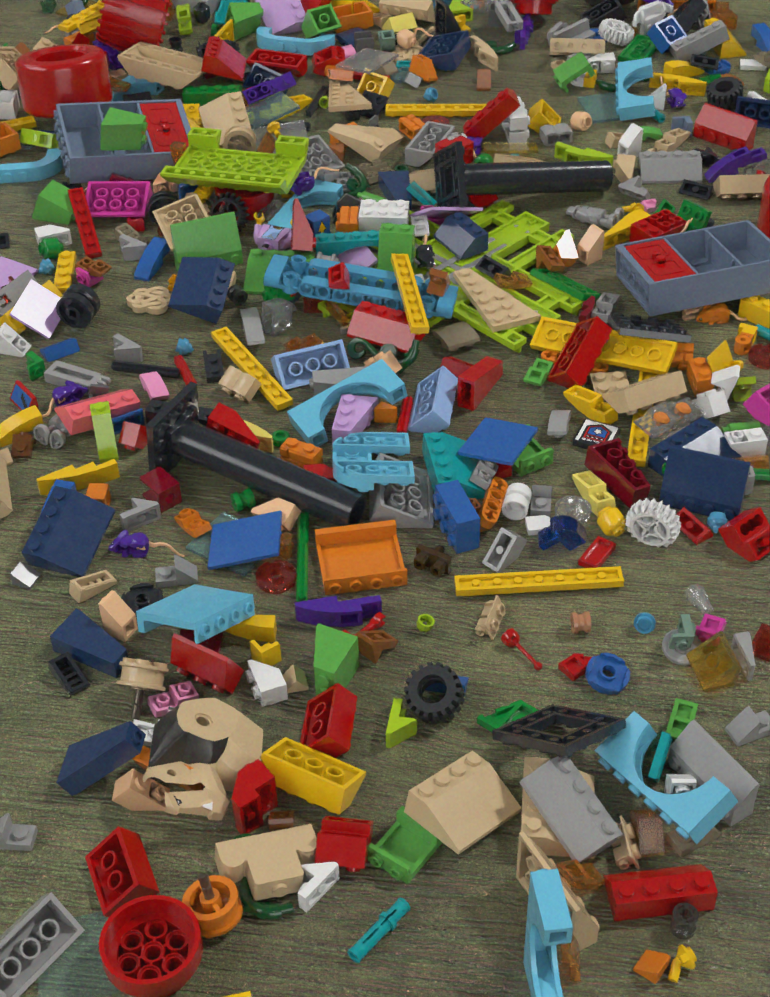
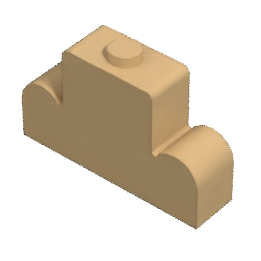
M312 824L215 843V862L219 875L231 879L234 883L239 882L245 876L253 899L256 901L296 893L303 885L304 872L301 865L315 863L317 837Z

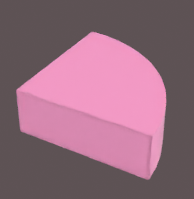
M655 198L641 201L640 204L644 206L645 212L651 213L655 210Z

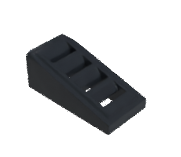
M69 652L48 661V669L70 696L90 687V683ZM75 676L77 677L76 679L70 682L67 681ZM78 682L82 683L74 688L71 687Z

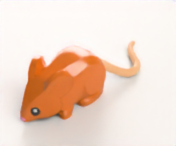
M717 303L712 307L711 305L703 306L696 321L708 322V325H713L714 322L717 324L727 323L730 319V314L739 321H747V318H740L726 304Z

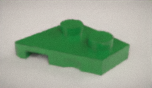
M518 700L509 706L495 709V713L485 717L483 714L477 717V724L492 732V730L536 712L538 709L522 700Z

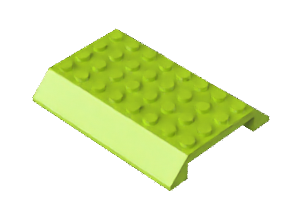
M192 127L187 134L189 146L175 166L165 165L160 173V176L167 182L175 184L183 183L205 187L232 188L234 190L271 192L281 195L288 194L306 163L309 138L279 135L275 141L276 154L222 149L219 148L221 129Z

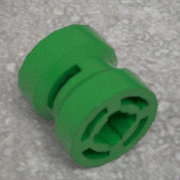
M250 488L244 489L242 493L235 492L230 494L231 502L236 512L242 511L245 507L252 508L256 506L255 497Z

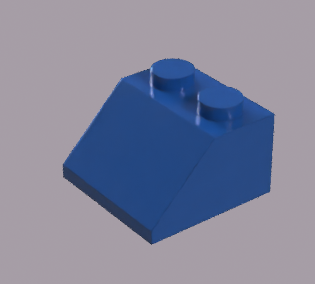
M673 15L655 23L647 32V35L661 54L670 51V45L677 40L687 37V34Z

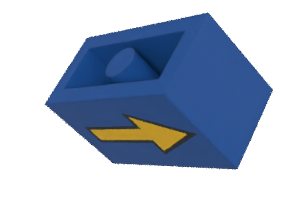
M319 209L305 215L314 238L315 234L331 233L330 217L328 214Z

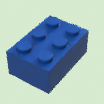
M454 480L435 485V494H433L435 509H433V516L436 521H439L442 533L446 534L449 546H453L456 554L479 548L480 517L459 481Z

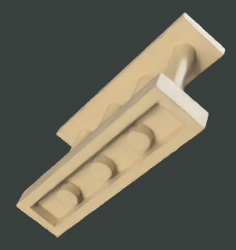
M550 38L549 55L568 56L579 52L591 53L594 56L605 54L606 39Z

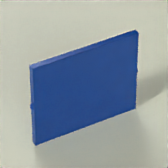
M485 417L459 449L458 455L512 466L537 433L538 427Z
M282 511L214 524L212 527L207 568L213 570L279 556L282 534Z

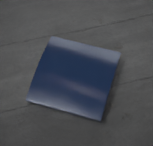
M355 27L336 34L335 38L341 45L346 44L347 46L351 44L354 47V32L364 30Z

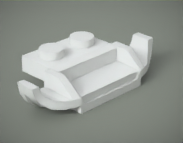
M658 0L641 6L634 14L632 25L637 27V23H641L640 35L645 36L655 23L663 20L666 13H673L674 6Z

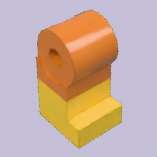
M740 323L738 335L735 337L734 353L738 355H747L756 340L758 327Z

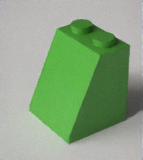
M229 2L225 24L230 19H233L235 40L255 33L261 25V16H263L264 11L261 8L260 2Z
M331 3L307 10L301 26L306 39L342 27Z
M110 107L101 123L100 150H141L143 144L147 142L145 132L147 131L148 122H146V116Z
M52 179L38 195L32 218L69 225L72 220L75 221L67 191L69 188Z
M381 224L379 231L378 269L394 272L391 263V253L408 254L413 269L415 262V225Z
M319 623L317 624L314 653L316 696L336 683L345 688L347 687L359 668L358 636Z

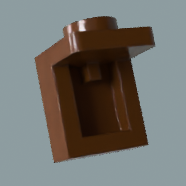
M28 432L13 434L12 458H32L33 444H36V439L32 434Z

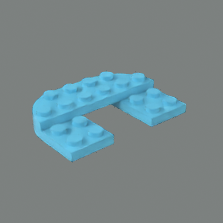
M358 432L348 434V436L344 437V440L342 437H339L333 442V477L337 480V483L356 488L359 492L374 490V483L379 485L398 483L402 486L414 484L415 475L412 461L372 460L371 453L376 455L380 453H394L397 456L410 454L408 433Z

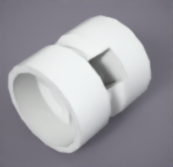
M513 483L508 486L502 505V512L507 518L521 520L527 515L532 497V491L527 485Z

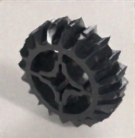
M226 192V194L220 193V196H215V200L210 201L213 206H208L211 212L207 214L215 216L234 212L235 217H238V232H242V228H246L245 223L249 222L246 216L250 215L246 213L249 207H244L246 201L241 202V196L237 197L236 193L231 194L230 192ZM225 202L222 211H219L221 204Z

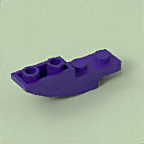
M531 14L521 18L523 29L515 31L514 42L520 44V50H525L530 33H533Z
M98 40L92 41L94 46L107 51L110 62L109 69L118 70L124 68L117 58L119 52L116 49L113 50V48Z
M288 72L270 81L262 82L244 90L242 93L248 105L277 96L297 84L291 72Z
M745 146L717 161L707 170L704 177L709 183H714L720 175L739 174L738 168L767 159V153L762 147L750 151Z
M380 595L339 602L337 596L294 602L296 620L312 625L319 623L328 627L363 625L364 618L374 617L378 612L382 613Z

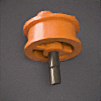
M197 874L198 880L185 891L182 902L197 917L201 936L213 938L223 935L232 930L242 917L243 906L238 897L237 887L231 879L225 876Z

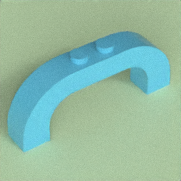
M260 26L256 30L257 46L265 50L314 55V53L331 45L335 46L334 34L322 33L319 37L304 39L272 35L271 27Z
M59 148L47 149L46 156L35 162L0 164V184L39 181L56 175L63 168V159H61Z

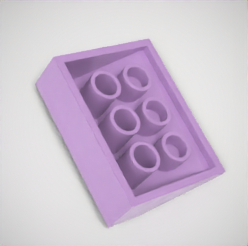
M255 0V2H260L261 8L264 11L263 16H261L265 27L272 28V34L278 36L302 31L301 26L306 14L300 0Z

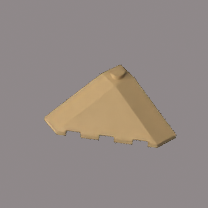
M336 123L328 130L329 134L371 162L375 159L382 160L405 138L404 135L393 128Z

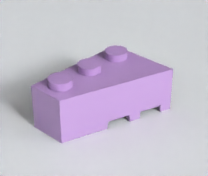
M351 394L341 395L332 426V446L337 438L342 437L344 440V437L348 436V434L362 432L371 425V421L374 418V408L379 404L378 397Z

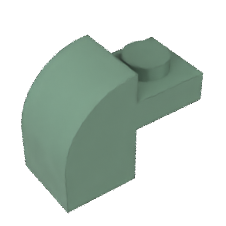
M378 31L380 51L395 50L394 31Z

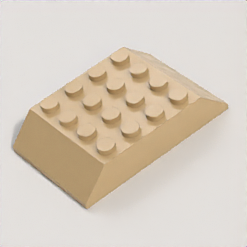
M141 41L117 56L127 73L134 76V78L146 79L151 83L157 82L162 86H172L177 90L182 89L205 73L201 71L202 57Z

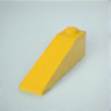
M642 209L628 213L604 234L603 251L628 241L631 224L650 216V214Z

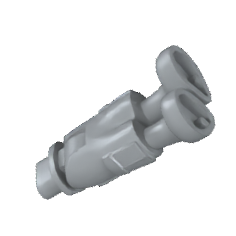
M576 205L575 207L570 206L566 210V214L571 215L572 218L582 223H590L599 227L601 225L609 230L623 218L624 209L616 208L613 214L608 215L605 209Z
M55 414L48 422L49 428L44 424H38L34 427L33 433L41 444L46 446L50 443L52 448L58 449L65 444L66 437L70 433L59 416Z

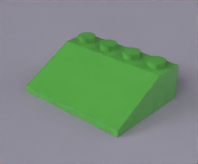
M234 212L170 225L177 271L179 270L182 257L221 258L235 263V265L243 263L242 247Z
M251 249L243 290L247 294H262L264 291L263 277L265 270L268 268L274 254L288 256L290 261L293 255H302L306 258V262H309L311 259L316 258V252Z

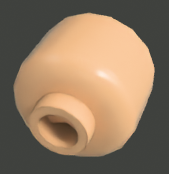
M403 29L397 33L396 40L399 46L410 49L416 45L417 39L414 32Z
M583 111L574 112L570 119L571 127L579 131L588 130L592 125L590 114Z

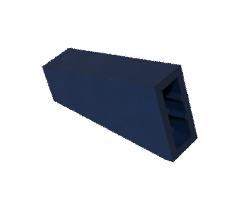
M409 170L378 172V185L386 199L409 201V210L412 211L411 193L406 189L410 185Z
M77 608L50 636L54 652L61 655L69 652L73 660L115 678L122 671V666L119 665L120 661L123 660V657L128 658L127 649Z
M128 721L69 745L56 783L71 796L78 794L140 754L146 734L132 721Z

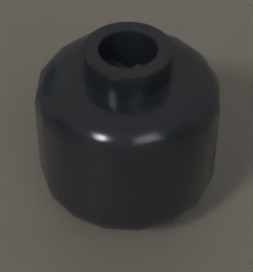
M199 2L194 6L195 20L199 23L208 22L211 17L210 7L204 2Z

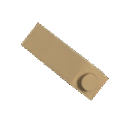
M618 154L617 160L614 159L613 169H616L615 175L620 183L633 178L636 155Z

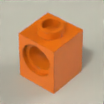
M89 483L86 496L109 506L111 502L109 484Z

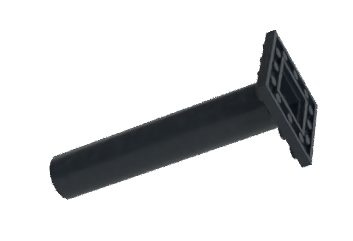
M456 141L433 154L437 207H467L469 195L606 192L610 189L613 181V170L609 161L465 164L463 159L465 150L464 146H462V141Z
M194 382L188 383L146 425L149 472L157 467H162L166 472H169L183 458L274 499L281 498L293 503L301 511L337 527L358 524L366 507V496L200 424L198 421L199 394L197 384Z

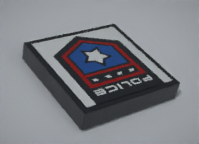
M585 418L573 439L572 445L588 449V446L616 439L620 434L621 427Z

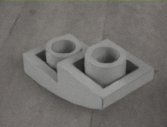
M342 172L341 178H337L336 183L343 185V192H351L347 188L346 182L350 178L355 179V176L350 172Z
M552 410L547 435H553L555 438L567 435L571 410Z
M479 460L470 477V481L487 490L493 476L497 472L498 465L495 462Z

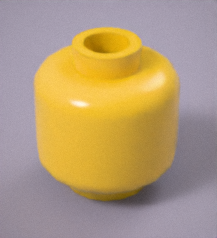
M608 506L598 513L597 524L606 536L614 535V537H618L624 533L626 519L618 508Z

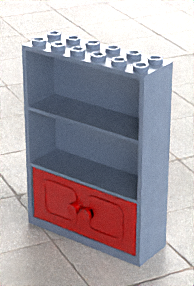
M181 99L56 104V110H54V119H56L54 131L56 132L61 159H63L65 176L69 178L70 184L88 183V181H109L112 173L125 178L131 177L134 180L156 179L165 165L175 166L189 146L187 134L191 128ZM110 107L146 116V122H148L147 131L145 132L147 142L143 144L141 150H100L101 123Z
M749 220L615 245L616 276L649 316L770 293V239Z

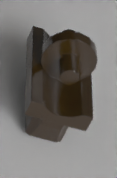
M419 544L416 547L414 568L422 570L427 566L430 568V573L439 578L443 573L447 575L451 573L450 563L452 557L444 553L445 548L442 545H438L433 549Z

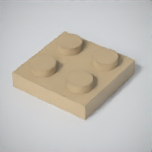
M626 371L590 373L589 376L592 391L599 394L630 385Z

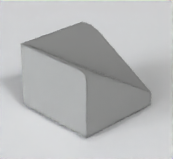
M409 72L404 82L417 88L422 79Z

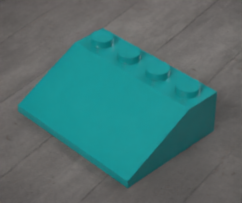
M443 432L424 433L422 454L434 494L435 485L458 480L468 498L484 499L486 490L470 481V477L480 459L458 455L459 449L466 441Z

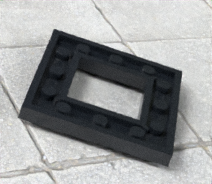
M622 313L608 315L607 322L619 335L691 343L692 335L683 326L675 322L676 320L666 318L665 321H660L657 317L643 319L639 315L625 317Z
M551 704L492 730L493 740L501 741L504 745H519L522 749H536L540 753H554L558 757L567 758L576 751L587 749V746L593 743L602 742V739L616 735L618 731L626 728V719ZM553 724H563L567 728H577L564 735L543 732L548 726Z

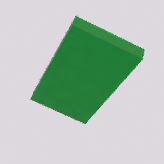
M637 34L619 54L617 61L624 62L650 58L657 50V47L649 36Z
M542 268L531 269L530 275L581 301H586L591 296H595V301H597L601 296L600 293L556 271L552 272Z

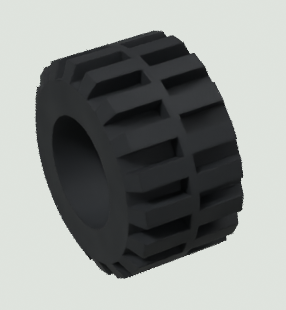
M726 76L715 79L709 83L706 89L708 104L728 111L736 109L738 96L744 97L743 84L738 78Z
M428 662L427 667L423 665L418 666L420 670L417 672L413 670L411 672L413 677H408L406 680L408 686H404L405 699L408 706L419 719L421 718L426 723L431 721L432 724H437V721H441L443 724L447 722L446 718L448 717L452 720L455 717L454 713L460 712V704H464L463 695H465L463 685L457 674L449 666L445 665L444 667L439 662L436 665ZM434 683L446 685L447 691L441 701L432 704L423 701V693L428 686Z

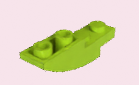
M190 3L177 5L176 12L180 35L192 34Z
M21 128L20 143L49 149L59 148L56 134Z
M561 142L555 144V158L564 161H609L611 166H613V155L588 147L583 150Z

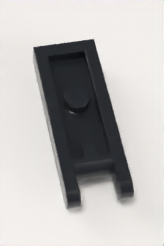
M217 349L214 354H207L206 350H204L203 358L207 383L219 382L224 375L220 349Z

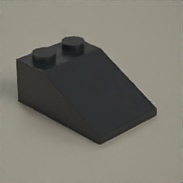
M435 0V34L441 35L461 31L449 6L443 0Z
M604 0L580 14L582 19H589L590 28L599 27L606 18L622 22L627 18L618 0Z

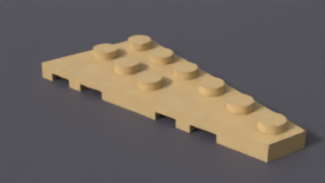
M333 79L329 81V112L372 109V103L347 82Z
M470 268L453 271L454 279L492 332L540 321L541 315Z

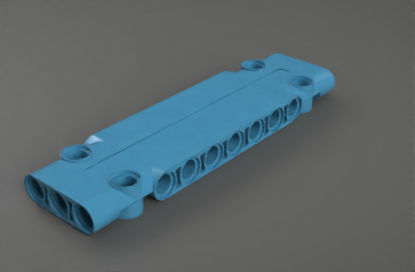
M274 254L264 275V286L282 289L287 294L299 292L305 297L358 306L361 301H368L405 312L399 288L396 284V277L392 271L345 263L350 275V289L329 288L328 268L341 262L313 258L306 262V258L302 255H293L290 261L288 256ZM415 276L426 317L436 316L451 319L457 298L458 286L450 285L444 296L440 297L427 293L430 278L426 279L424 283L421 277Z

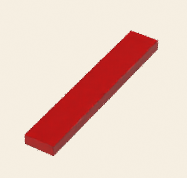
M83 187L67 190L85 256L91 259L102 257V251Z

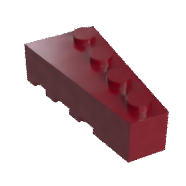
M620 438L588 446L584 465L605 482L606 486L629 509L639 500L648 499L651 485L641 470H637L634 459L629 458L628 450L626 447H622Z

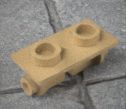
M498 595L495 596L494 601L490 600L484 605L481 614L482 618H479L475 627L478 636L489 634L491 640H494L499 630V625L505 615V606Z
M621 815L619 816L621 823H616L623 835L612 844L613 847L621 845L613 849L615 862L622 870L628 869L631 864H634L638 870L640 867L637 859L641 858L637 845L633 844L632 838H635V832L631 823L627 824Z

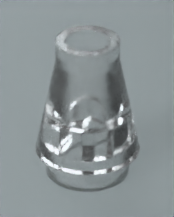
M694 584L685 591L686 600L697 608L703 616L705 613L710 614L714 610L703 586Z

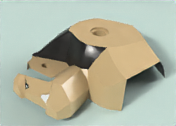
M200 698L184 701L154 725L149 764L142 777L143 782L150 777L159 778L167 783L193 785L201 782L205 786L203 790L165 793L166 808L164 812L174 815L179 813L207 816L209 820L222 821L230 802L225 790L233 792L238 770L257 759L261 761L263 729L241 712L217 698ZM185 765H188L193 769L189 770Z

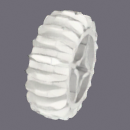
M606 18L599 25L598 34L600 37L612 44L627 45L634 37V29L629 24L624 23V21Z
M647 498L643 501L639 500L631 506L626 515L625 525L627 526V531L631 532V537H636L638 542L641 541L644 544L657 546L658 548L662 545L668 547V545L673 544L681 528L680 516L675 515L676 510H671L670 504L664 505L662 501L656 502L655 498L651 501Z

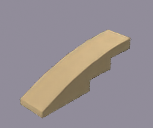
M475 35L470 36L472 44L470 50L474 51V56L478 57V62L498 71V56L495 51Z
M681 128L665 132L663 139L655 141L654 147L646 151L673 152L690 136L691 132Z

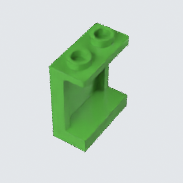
M579 52L553 70L555 81L560 89H564L566 93L569 91L566 85L585 72H588L590 77L595 75L593 68L582 52Z
M532 438L512 465V468L520 476L551 465L553 464L554 450L551 447L544 449Z
M401 806L396 812L397 821L376 845L370 843L367 846L368 860L374 867L382 868L389 872L394 879L402 880L409 884L442 842L404 812L405 807Z

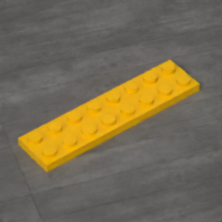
M542 316L531 340V349L540 351L550 350L561 353L577 323ZM612 330L609 335L610 339L604 344L602 353L595 362L659 375L666 374L669 371L678 345L677 342L619 335L615 330Z

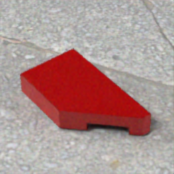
M574 653L558 663V669L569 679L575 681L585 674L586 666L592 657Z

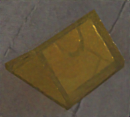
M719 631L686 654L704 692L735 685L741 666L723 631Z

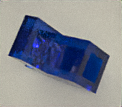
M559 515L551 517L550 526L538 532L539 547L544 551L561 542L571 551L586 543V528L571 516Z

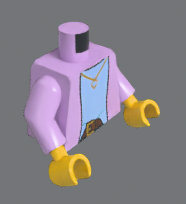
M255 212L254 218L257 224L254 226L253 237L255 244L258 245V249L284 251L290 248L291 229L263 224L262 226L261 223L265 221L264 214L262 213V216L258 218V214Z

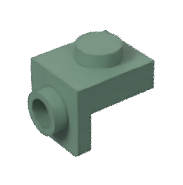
M681 614L677 624L678 633L671 635L668 644L669 649L684 650L691 648L696 633L695 623L691 622L690 614Z

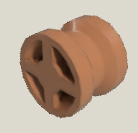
M584 611L582 614L571 612L570 623L572 633L577 634L579 631L591 633V616L589 611Z

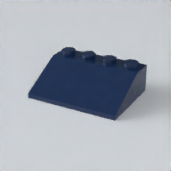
M468 30L430 37L419 54L432 59L434 68L443 71H454L472 45Z
M182 257L168 307L217 324L223 311L235 263L221 258Z
M701 417L650 448L648 467L664 477L662 465L667 463L670 445L744 461V459L729 446L718 426Z
M670 445L659 502L662 501L664 505L670 504L671 508L680 510L685 507L689 512L710 516L711 512H722L726 515L727 520L730 521L742 511L751 463Z
M55 486L21 553L30 566L83 577L86 575L116 510L73 489Z

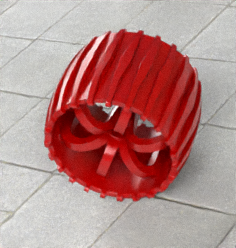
M102 0L104 7L103 10L100 9L99 11L102 17L98 19L100 26L96 28L99 31L96 32V39L122 52L140 41L156 46L163 44L164 40L161 37L166 33L163 31L164 25H168L165 21L166 17L170 16L168 8L172 7L170 0Z

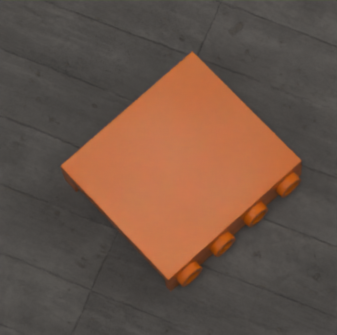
M395 520L315 529L316 549L325 596L408 585L407 568L404 567Z

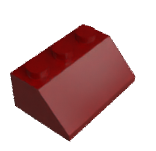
M176 633L172 636L170 663L177 667V673L185 677L188 674L195 676L193 680L204 686L206 683L212 684L211 688L221 694L224 691L233 694L245 671L230 658L200 644H195V642Z
M336 683L307 701L300 743L333 758L347 753L351 747L350 742L354 728L353 722L357 696L339 683Z
M118 826L85 856L102 913L105 917H110L115 910L130 900L147 895H157L160 892L138 833Z

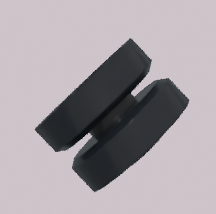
M73 284L66 289L63 296L58 300L56 311L65 324L73 328H84L90 324L93 317L99 311L100 299L90 287L83 284Z

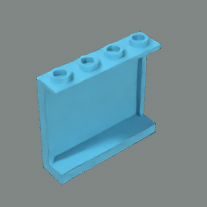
M194 584L136 611L138 632L146 633L163 624L194 630L195 644H199L254 616L253 594Z

